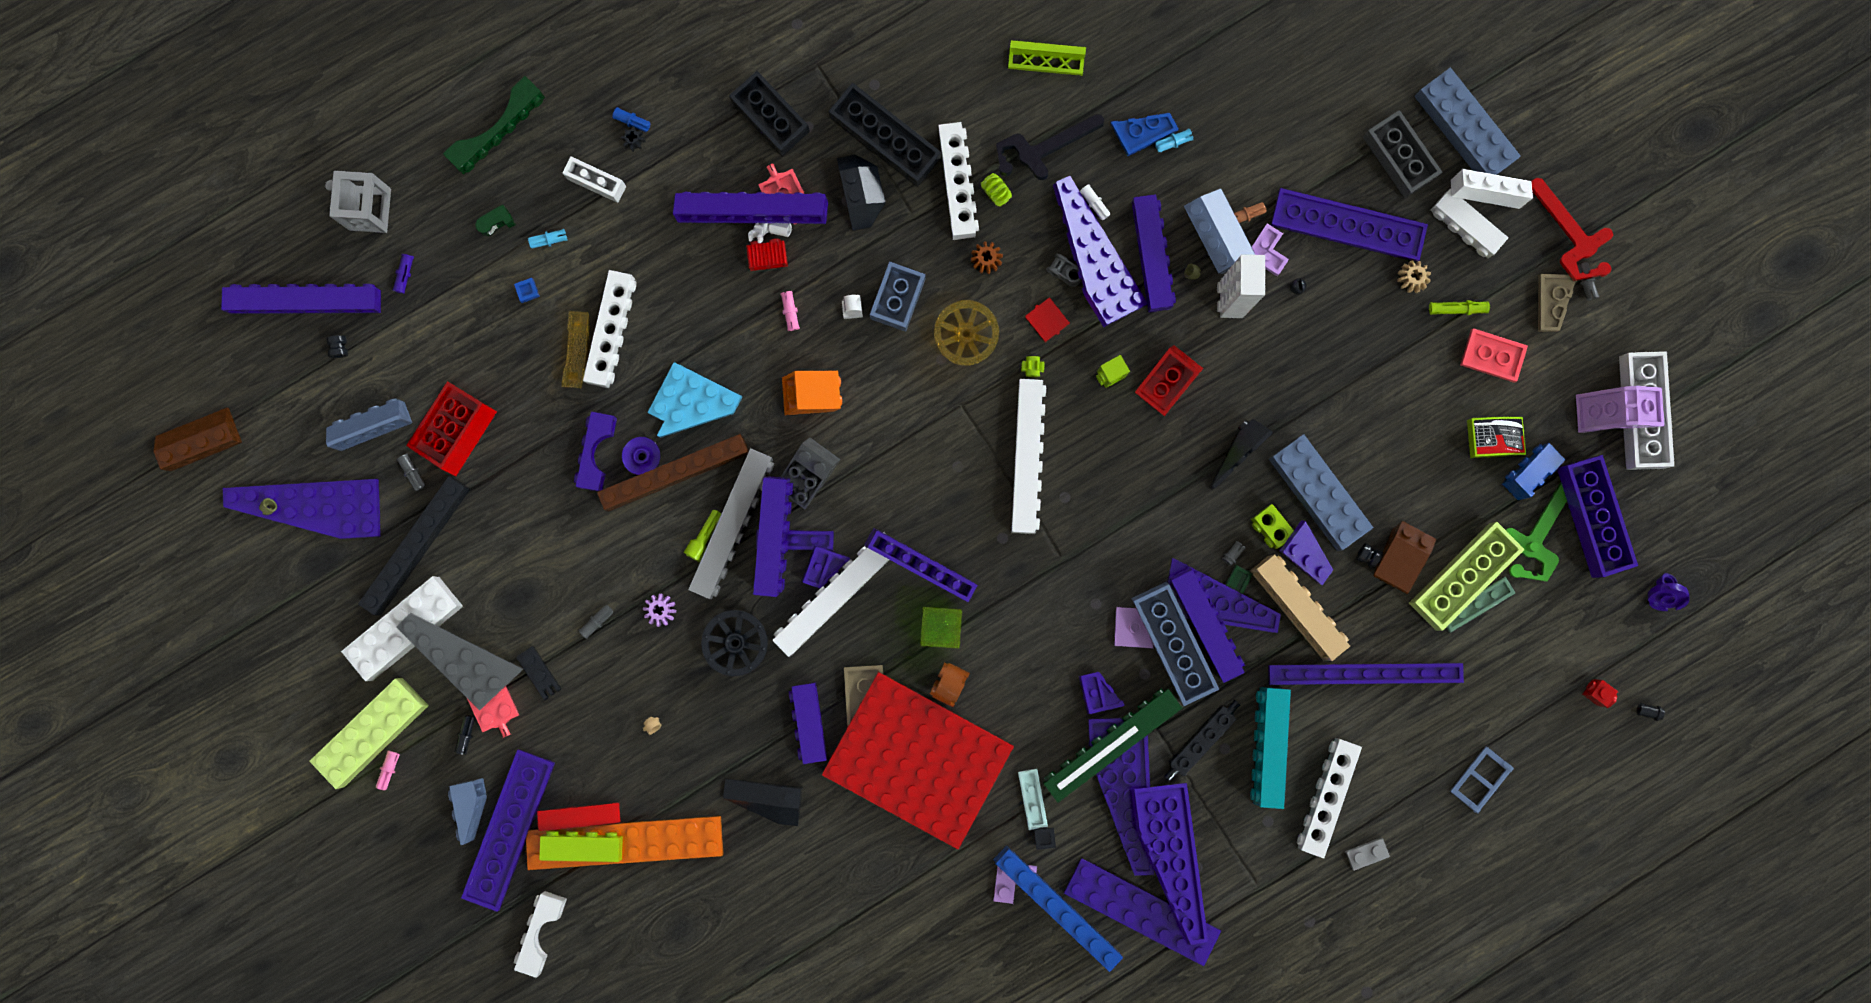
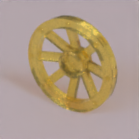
M962 300L950 304L940 313L935 323L934 338L939 351L949 361L959 365H974L987 359L996 348L999 338V326L994 314L986 306L976 301ZM959 309H972L968 323H964ZM979 311L988 320L974 327L973 323ZM952 312H954L959 328L944 322ZM991 325L992 338L976 334ZM941 328L952 331L957 335L942 340ZM969 332L970 336L964 337L963 333ZM960 341L955 355L945 347ZM973 341L989 344V346L980 354ZM966 344L969 345L974 357H961Z

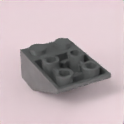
M812 438L804 441L781 478H791L790 483H793V494L789 495V499L803 509H806L841 459Z

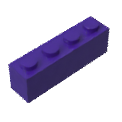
M816 683L792 686V690L789 691L790 702H794L795 710H792L793 722L797 721L798 729H795L796 741H800L801 747L798 749V758L803 761V764L826 761L827 753Z

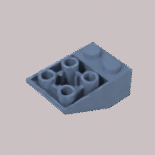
M483 778L449 786L448 797L450 802L453 803L454 808L452 810V817L456 821L458 828L456 829V837L461 845L475 840L487 799Z

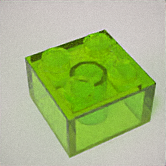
M923 607L920 646L959 649L962 610Z

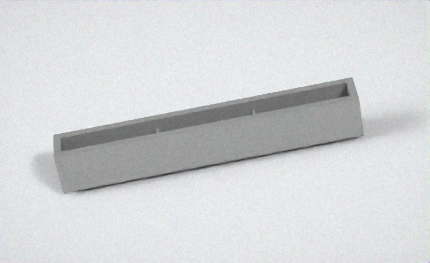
M750 448L688 590L708 599H712L713 596L717 597L721 588L718 586L721 579H725L728 572L726 566L729 561L732 562L736 554L734 548L737 543L740 544L744 533L741 532L744 526H748L751 520L749 515L751 509H755L758 504L759 498L757 496L759 491H762L763 478L766 477L767 473L770 474L774 467L772 457Z

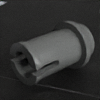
M1235 541L1230 550L1223 554L1222 560L1227 565L1232 566V564H1236V559L1246 549L1245 546L1241 547L1242 544Z

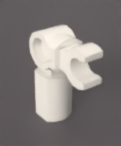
M756 223L753 230L748 233L749 241L757 237L758 243H761L763 236L769 231L771 234L789 237L792 225L791 223Z

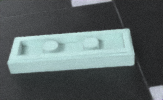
M1037 768L1018 772L1028 829L1034 830L1048 827Z

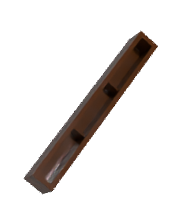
M739 434L597 492L603 509L609 512L748 455L749 450L743 436Z

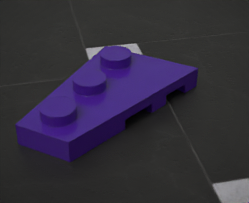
M1301 520L1280 549V552L1315 582L1323 585L1332 573L1333 568L1306 521Z

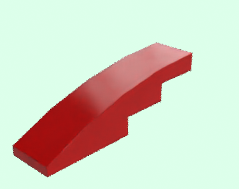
M618 802L537 811L538 831L620 822Z

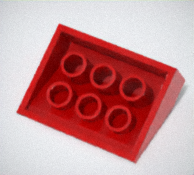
M447 381L406 446L440 469L457 476L497 411Z

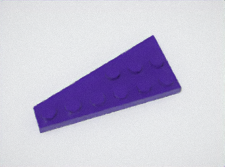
M1171 558L1167 583L1170 585L1184 617L1190 619L1169 578L1190 566ZM1197 571L1202 579L1199 582L1201 588L1205 587L1211 597L1208 601L1210 605H1215L1219 613L1216 616L1219 623L1223 621L1224 625L1278 633L1280 613Z

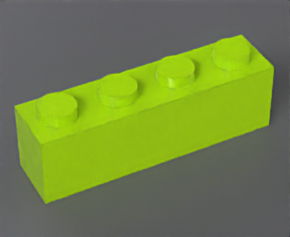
M546 831V834L540 836L539 860L619 862L622 860L623 836H617V832H606L605 835H598V832H586V835H578L577 831H567L566 835L558 834L559 831Z

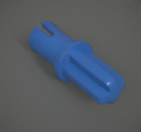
M618 107L613 112V119L627 124L628 127L634 126L643 132H647L650 128L651 123L637 117L635 113H628Z

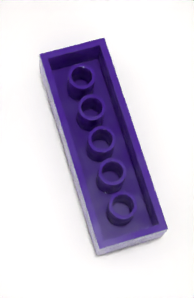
M1603 455L1558 467L1557 471L1591 577H1606L1637 567L1638 563Z
M770 476L763 478L753 595L777 597L785 588V579H782V573L786 571L787 566L784 554L788 551V541L785 540V537L790 530V521H787V515L791 514L792 502H789V495L793 494V483H790L791 478Z

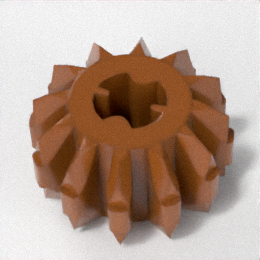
M986 241L983 242V248L977 244V250H972L971 254L975 256L971 258V262L975 263L973 268L981 267L979 271L981 274L984 269H987V274H990V268L996 272L998 270L996 265H1002V261L999 259L1003 258V254L998 253L1000 247L993 249V242H991L990 247L987 246ZM990 255V260L984 261V257Z

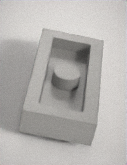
M1378 838L1345 851L1353 871L1390 857L1383 838Z

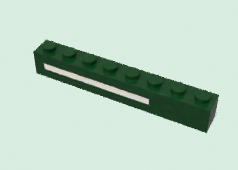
M1160 688L1153 694V699L1149 702L1144 700L1137 706V711L1133 714L1130 711L1121 718L1123 721L1120 724L1116 725L1114 723L1106 729L1107 734L1103 737L1100 735L1095 737L1091 741V746L1087 749L1085 747L1081 748L1075 753L1076 757L1071 761L1069 759L1065 760L1059 765L1061 768L1057 772L1051 771L1044 777L1045 781L1042 783L1057 803L1182 709V706L1169 689L1163 690Z

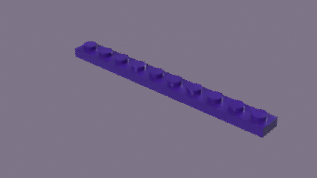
M1463 663L1268 665L1269 685L1464 683Z

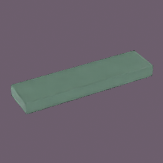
M1503 577L1486 587L1446 627L1448 632L1451 633L1514 595L1515 591L1507 578Z

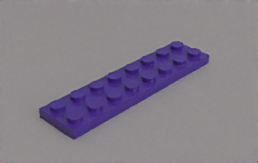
M1283 188L1279 189L1271 226L1415 262L1420 261L1428 226L1425 223Z
M520 749L517 750L461 899L496 912L500 911L555 762Z
M1083 858L1080 859L1064 891V894L1202 966L1205 965L1221 933L1220 929L1206 923L1208 942L1187 945L1168 902Z

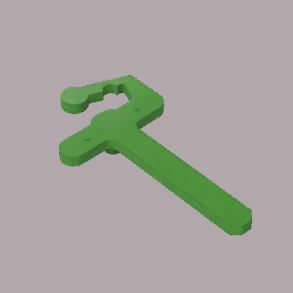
M1561 482L1529 536H1525L1513 528L1505 529L1525 549L1521 553L1528 558H1535L1543 563L1541 575L1537 573L1536 576L1531 571L1524 570L1520 564H1514L1509 568V574L1512 577L1547 582L1559 563L1558 556L1546 549L1542 543L1567 502Z

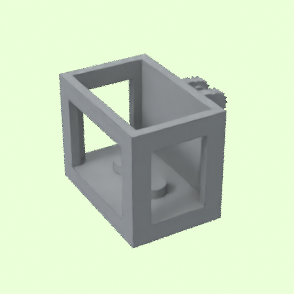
M334 171L333 181L329 180L326 183V189L332 193L329 217L349 231L387 233L391 188L373 173ZM350 180L364 181V186H356ZM363 194V196H362V207H361V211H360V210H359V206H360V195ZM373 195L382 196L380 219L372 214Z

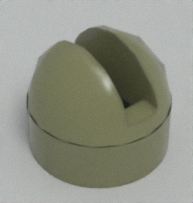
M1188 264L1184 273L1185 277L1196 280L1201 275L1199 273L1201 269L1197 265Z
M266 498L260 503L259 510L264 515H271L277 510V504L274 500Z

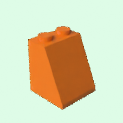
M794 371L782 377L785 415L834 412L841 409L842 396L839 390L841 378L838 376V371Z

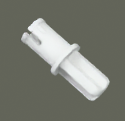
M1088 184L1082 188L1080 193L1099 218L1105 220L1109 217L1110 212L1101 202L1102 198L1096 195Z

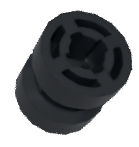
M338 335L326 338L327 344L331 346L328 350L329 358H344L348 356V350L344 346L347 343L346 336Z
M1364 543L1356 556V560L1366 562L1369 567L1374 569L1380 562L1383 552L1378 549L1374 550L1371 548V545Z

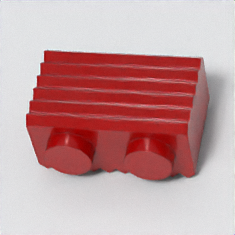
M771 239L769 243L753 241L751 245H746L750 271L788 267L786 245L781 239Z

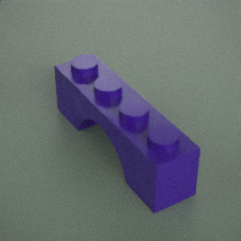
M591 412L590 416L587 417V434H584L582 438L583 453H580L578 458L579 472H576L574 477V483H576L577 488L596 492L603 490L606 474L597 467L594 454L600 442L614 437L617 422L615 416Z

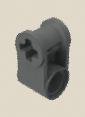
M1056 253L1054 261L1050 267L1046 268L1049 274L1062 280L1069 286L1076 287L1082 281L1079 278L1076 280L1069 278V274L1077 273L1079 268L1061 254Z

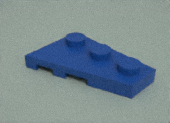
M1170 113L1139 119L1132 118L1120 122L1112 121L1110 123L1127 156L1178 131V127Z

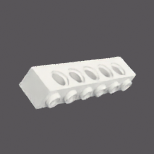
M961 122L939 125V137L953 240L974 238L976 231H979L978 220H974L973 213H976V203L971 200L974 188L973 183H969L968 177L972 176L971 166L967 165L966 158H969L968 146L964 147V140L967 139L966 128H962ZM956 141L959 143V146L953 148L949 143ZM958 159L962 163L959 166H954L951 162ZM956 178H962L964 182L959 185L956 184L954 180ZM964 196L967 200L964 203H959L956 198ZM962 214H966L969 217V219L967 221H961L958 217Z
M609 270L583 381L587 384L609 388L610 384L614 382V365L617 366L619 361L618 348L622 347L623 344L622 331L626 329L628 323L626 314L627 310L630 311L632 306V299L630 297L631 293L636 289L635 278L630 274ZM623 289L624 294L621 297H616V291ZM618 307L620 309L619 313L615 316L611 315L612 309ZM609 326H615V331L612 334H607ZM610 344L611 349L608 352H603V346ZM606 362L605 370L599 371V364Z
M1335 738L1330 743L1328 750L1330 755L1328 760L1326 759L1323 763L1322 770L1324 772L1322 778H1319L1317 781L1316 789L1318 790L1316 796H1313L1310 801L1311 810L1309 815L1305 816L1303 834L1300 833L1297 839L1298 849L1321 858L1325 857L1362 747ZM1340 755L1344 757L1342 765L1337 764V757ZM1336 773L1338 781L1332 784L1330 777ZM1327 792L1332 794L1329 802L1324 800V795ZM1324 810L1326 816L1323 820L1319 821L1318 813ZM1318 829L1319 836L1316 839H1312V831Z

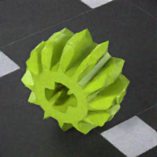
M994 173L990 176L988 175L981 182L982 189L997 206H1002L1012 197V193L1006 184Z

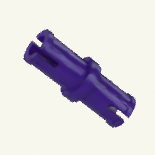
M402 254L399 268L395 272L397 276L392 291L405 294L408 278L411 277L410 269L414 257Z

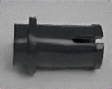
M1640 703L1637 707V715L1650 717L1658 721L1663 720L1665 710L1661 706L1654 707Z

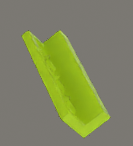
M1011 40L1008 69L1082 76L1086 47ZM1013 55H1021L1025 61L1021 64H1012ZM1034 57H1040L1043 63L1039 66H1034L1030 60ZM1055 58L1059 59L1062 65L1055 68L1049 62ZM1072 60L1080 61L1079 70L1071 69L1068 63Z

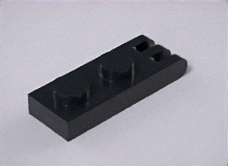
M534 646L516 657L544 700L548 699L546 690L551 696L555 694L552 686L557 691L561 690L560 685Z

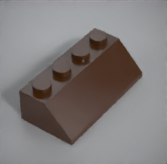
M227 407L157 435L153 452L159 468L171 472L238 445L242 441L231 412Z

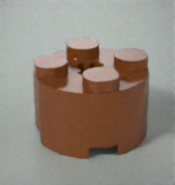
M944 663L938 675L941 679L940 681H935L930 694L933 695V698L954 707L970 673L951 663Z

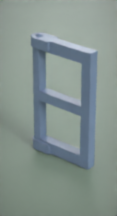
M1485 746L1451 788L1450 792L1478 814L1514 768ZM1486 755L1505 769L1493 785L1474 771ZM1470 774L1489 789L1477 805L1458 791Z

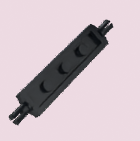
M1234 700L1228 708L1220 706L1169 761L1172 768L1164 777L1171 781L1177 773L1185 776L1236 721L1233 713L1241 705Z

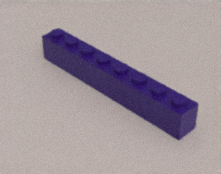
M745 192L675 193L673 215L677 222L826 224L828 201L825 194L818 192L812 194L800 192L793 194H784L782 192H776L775 194L757 192L756 194H747Z
M231 284L229 287H222L221 310L229 314L381 313V290L373 284H363V287H356L354 284H344V287H337L335 284H325V287H318L315 284H306V287H299L296 284H287V287H280V285L268 284V287H261L256 284L242 287L241 285Z

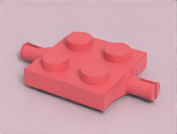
M770 164L771 168L769 165L766 167L771 177L767 181L758 184L761 192L766 194H775L776 192L784 194L800 192L804 194L793 169L784 173H777L774 164Z
M506 686L481 710L468 700L482 732L499 727L503 738L511 735L506 724L511 719L519 716V713Z

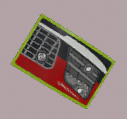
M1487 417L1467 420L1470 458L1526 455L1523 417Z

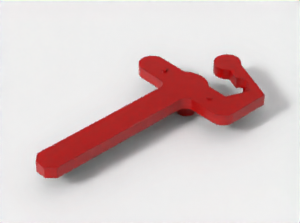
M1535 178L1532 180L1533 193L1574 244V248L1560 258V264L1573 281L1607 276L1611 272V266L1607 262L1600 263L1596 269L1588 271V274L1584 272L1579 273L1577 262L1583 258L1592 257L1599 247L1611 240L1613 237L1612 230L1603 228L1594 235L1587 236L1543 179Z

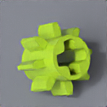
M1028 356L1026 361H1022L1021 372H1026V377H1040V372H1044V362H1040V357Z

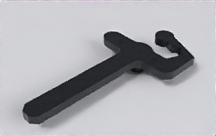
M1095 114L1036 146L1029 145L1021 134H1014L996 143L1000 174L1002 176L1012 174V164L1006 162V157L1002 154L1004 150L1015 149L1019 154L1020 162L1029 168L1038 180L1047 179L1048 169L1041 159L1103 127V116Z

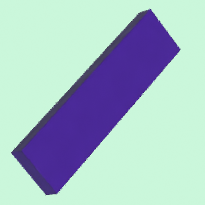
M757 530L756 549H757V545H758V533H759V530ZM789 530L785 540L788 541V550H813L814 546L833 551L834 531Z

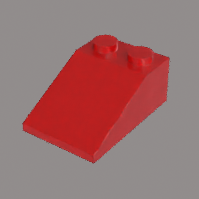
M1173 345L1135 393L1165 416L1204 368Z

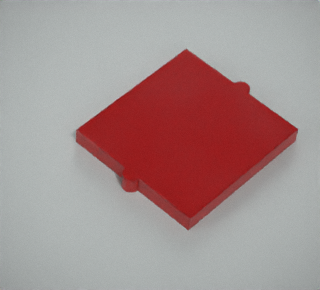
M1050 297L1040 305H1036L1035 309L1025 316L1045 343L1053 336L1059 335L1060 331L1070 324Z

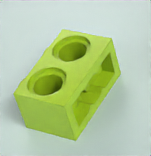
M1119 355L1101 365L1097 370L1098 375H1096V378L1101 386L1104 384L1105 388L1126 378L1130 370L1122 356Z
M1273 504L1268 505L1251 519L1253 528L1258 533L1261 532L1264 535V541L1270 548H1280L1294 531ZM1264 515L1270 518L1268 526L1262 523ZM1276 530L1282 533V539L1280 541L1274 538V532Z

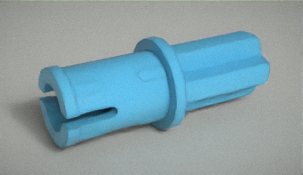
M1187 129L1177 134L1172 133L1170 137L1157 141L1155 143L1157 151L1162 152L1172 147L1178 148V145L1192 141L1193 136H1190L1192 134L1191 130Z
M565 229L550 233L546 231L545 234L529 237L528 242L533 249L545 245L551 246L553 243L568 241V239L564 235L566 234Z

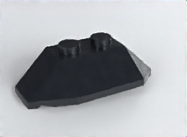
M855 154L837 158L852 229L857 231L871 228L885 205L878 167Z

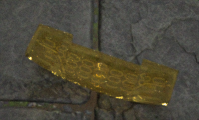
M569 311L567 326L569 331L566 366L563 368L562 387L581 389L588 354L589 313Z

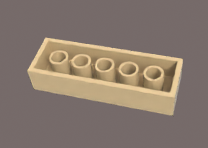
M1267 556L1252 568L1250 572L1253 573V576L1322 660L1333 661L1350 647L1347 643L1349 639L1343 632H1338L1335 628L1336 623L1329 616L1326 617L1322 611L1324 609L1322 606L1309 597L1311 593L1305 586H1300L1297 582L1299 580L1292 571L1289 572L1285 568V561L1280 556Z

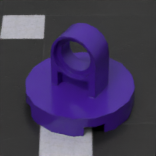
M1668 573L1659 577L1656 581V586L1648 591L1649 605L1659 611H1668V608L1674 607L1676 610H1680L1689 603L1688 589L1678 584L1675 577Z

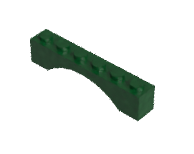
M524 76L511 88L508 106L502 117L493 127L477 137L456 141L443 155L463 175L466 172H470L479 160L484 159L488 155V151L493 146L499 145L507 133H511L520 121L525 120L529 116V112L534 107L537 108L542 104L545 98L544 95Z

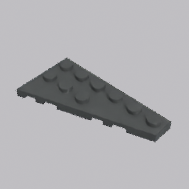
M410 613L396 626L479 710L523 670V668L413 613Z

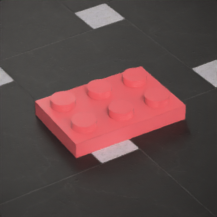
M1473 328L1470 331L1460 365L1515 383L1518 381L1528 346Z

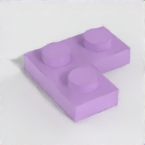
M1266 224L1252 245V249L1256 255H1265V269L1278 276L1289 259L1273 249L1283 233Z
M1028 865L1034 872L1037 871V866ZM998 866L993 901L1013 904L1016 883Z

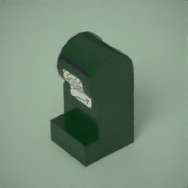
M501 205L477 219L475 226L482 235L491 236L504 225L511 228L516 224L508 209Z

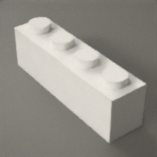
M1462 169L1451 179L1452 197L1518 209L1533 198L1531 181L1466 169Z
M1451 189L1444 193L1430 210L1435 218L1445 222L1452 232L1458 233L1466 244L1472 245L1477 249L1476 251L1480 256L1487 259L1493 256L1508 239L1504 233L1461 198L1452 197Z

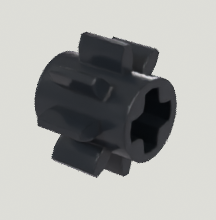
M634 126L631 130L625 129V136H621V139L626 141L623 146L625 148L630 146L632 152L637 148L642 149L641 144L646 142L641 137L643 135L642 130L637 132Z

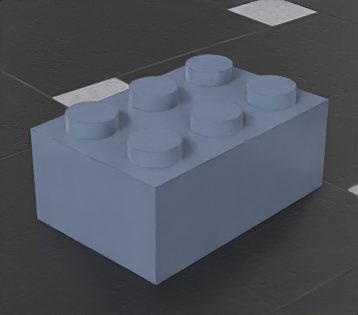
M889 261L870 313V319L906 332L926 279L925 274Z

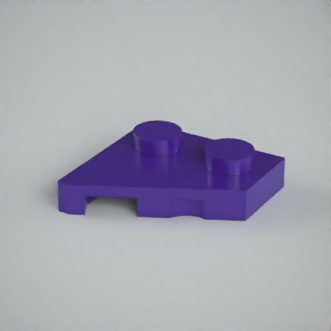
M814 546L802 582L822 588L828 579L833 577L850 558Z

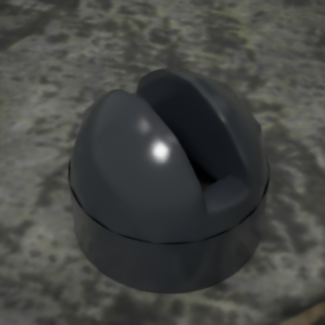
M1300 278L1295 279L1290 285L1291 291L1297 295L1302 294L1307 287L1306 282ZM1298 282H1300L1302 290H1299Z

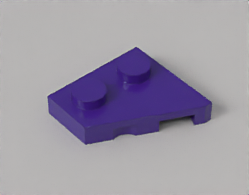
M1100 672L1079 676L1087 714L1124 706L1123 701L1117 697L1112 687L1105 682Z

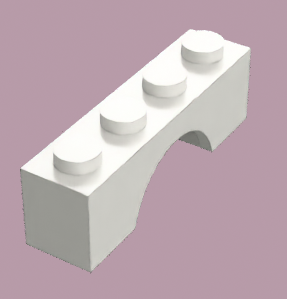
M546 891L541 893L540 896L537 895L533 905L536 909L534 914L530 915L527 922L529 929L527 933L523 934L520 942L523 945L521 952H517L514 959L516 964L515 971L536 978L541 974L547 954L539 945L538 935L540 928L544 923L556 921L561 917L567 898Z

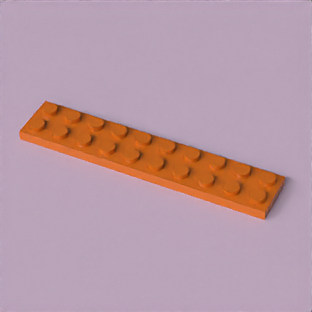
M721 816L603 824L538 831V829L529 830L526 837L528 870L723 856ZM546 831H559L558 834L566 835L567 831H577L578 835H586V832H598V835H605L606 832H617V836H623L622 860L619 862L539 860L540 836L546 834Z

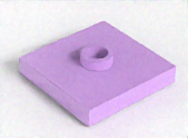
M1116 607L1114 646L1153 648V643L1136 608Z

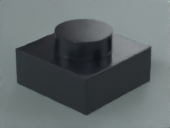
M1054 827L1034 829L1036 850L1056 848Z

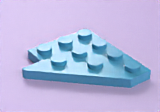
M674 362L648 413L664 421L657 434L661 438L734 414L742 396Z

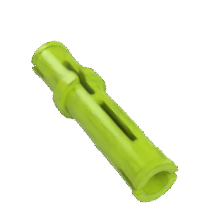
M1466 300V302H1431L1429 304L1430 315L1487 314L1490 310L1488 301L1472 302L1471 300Z

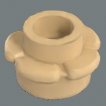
M648 718L644 722L643 731H647L651 735L659 730L661 727L659 718Z

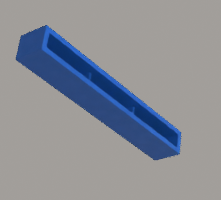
M1007 845L993 859L1002 871L1109 972L1121 961L1123 957L1120 952Z

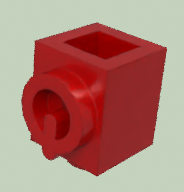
M1593 679L1587 685L1582 695L1597 706L1609 708L1616 703L1618 691L1604 680Z

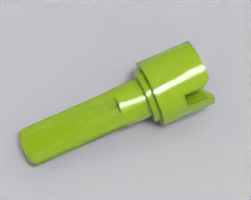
M717 510L711 512L697 538L690 540L683 552L697 562L701 561L707 547L706 543L715 530L722 513Z

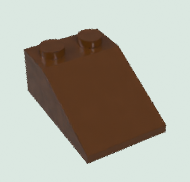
M1401 521L1392 529L1383 550V556L1373 576L1408 594L1429 558L1436 539Z

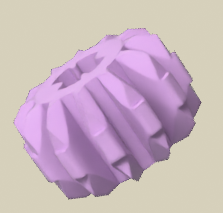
M659 594L658 599L655 595H652L653 602L650 600L645 601L649 608L643 607V610L649 611V613L645 614L644 618L651 617L649 623L653 624L656 621V626L660 627L661 621L664 625H668L666 618L674 620L670 613H676L677 611L670 608L675 605V602L668 604L671 597L667 596L664 599L663 594ZM657 606L664 608V611H661L663 612L662 615L656 613V609L658 610Z

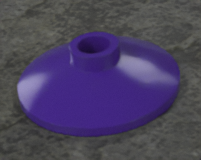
M637 437L625 445L622 451V461L628 471L640 475L657 468L660 462V450L651 439ZM642 453L646 455V458L644 460L639 459V456Z

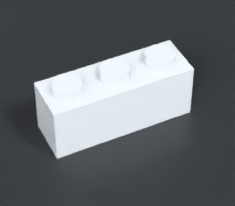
M570 157L563 171V175L567 180L617 203L626 188L621 179L573 157Z

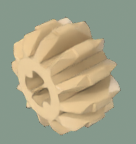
M1410 261L1408 265L1404 264L1402 270L1398 272L1401 278L1397 282H1403L1401 289L1408 287V293L1413 290L1415 293H1418L1420 289H1426V284L1431 281L1428 278L1431 272L1425 271L1427 265L1421 267V261H1418L1416 264L1414 261Z

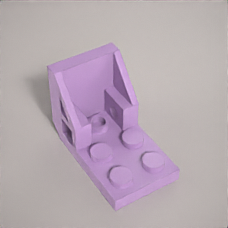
M1625 386L1576 395L1578 433L1613 428L1629 429L1664 426L1662 388Z

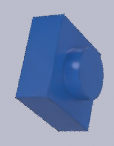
M533 278L514 284L521 303L540 297Z

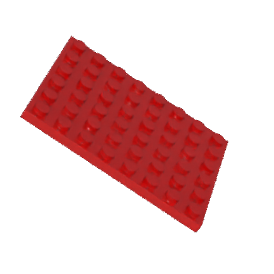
M878 672L825 767L822 776L952 847L959 849L1014 746Z

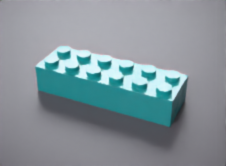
M1260 687L1256 693V702L1259 703L1258 710L1255 711V722H1258L1257 730L1254 731L1256 749L1253 750V761H1255V769H1252L1251 774L1254 788H1251L1250 798L1253 800V804L1259 807L1284 809L1291 690Z

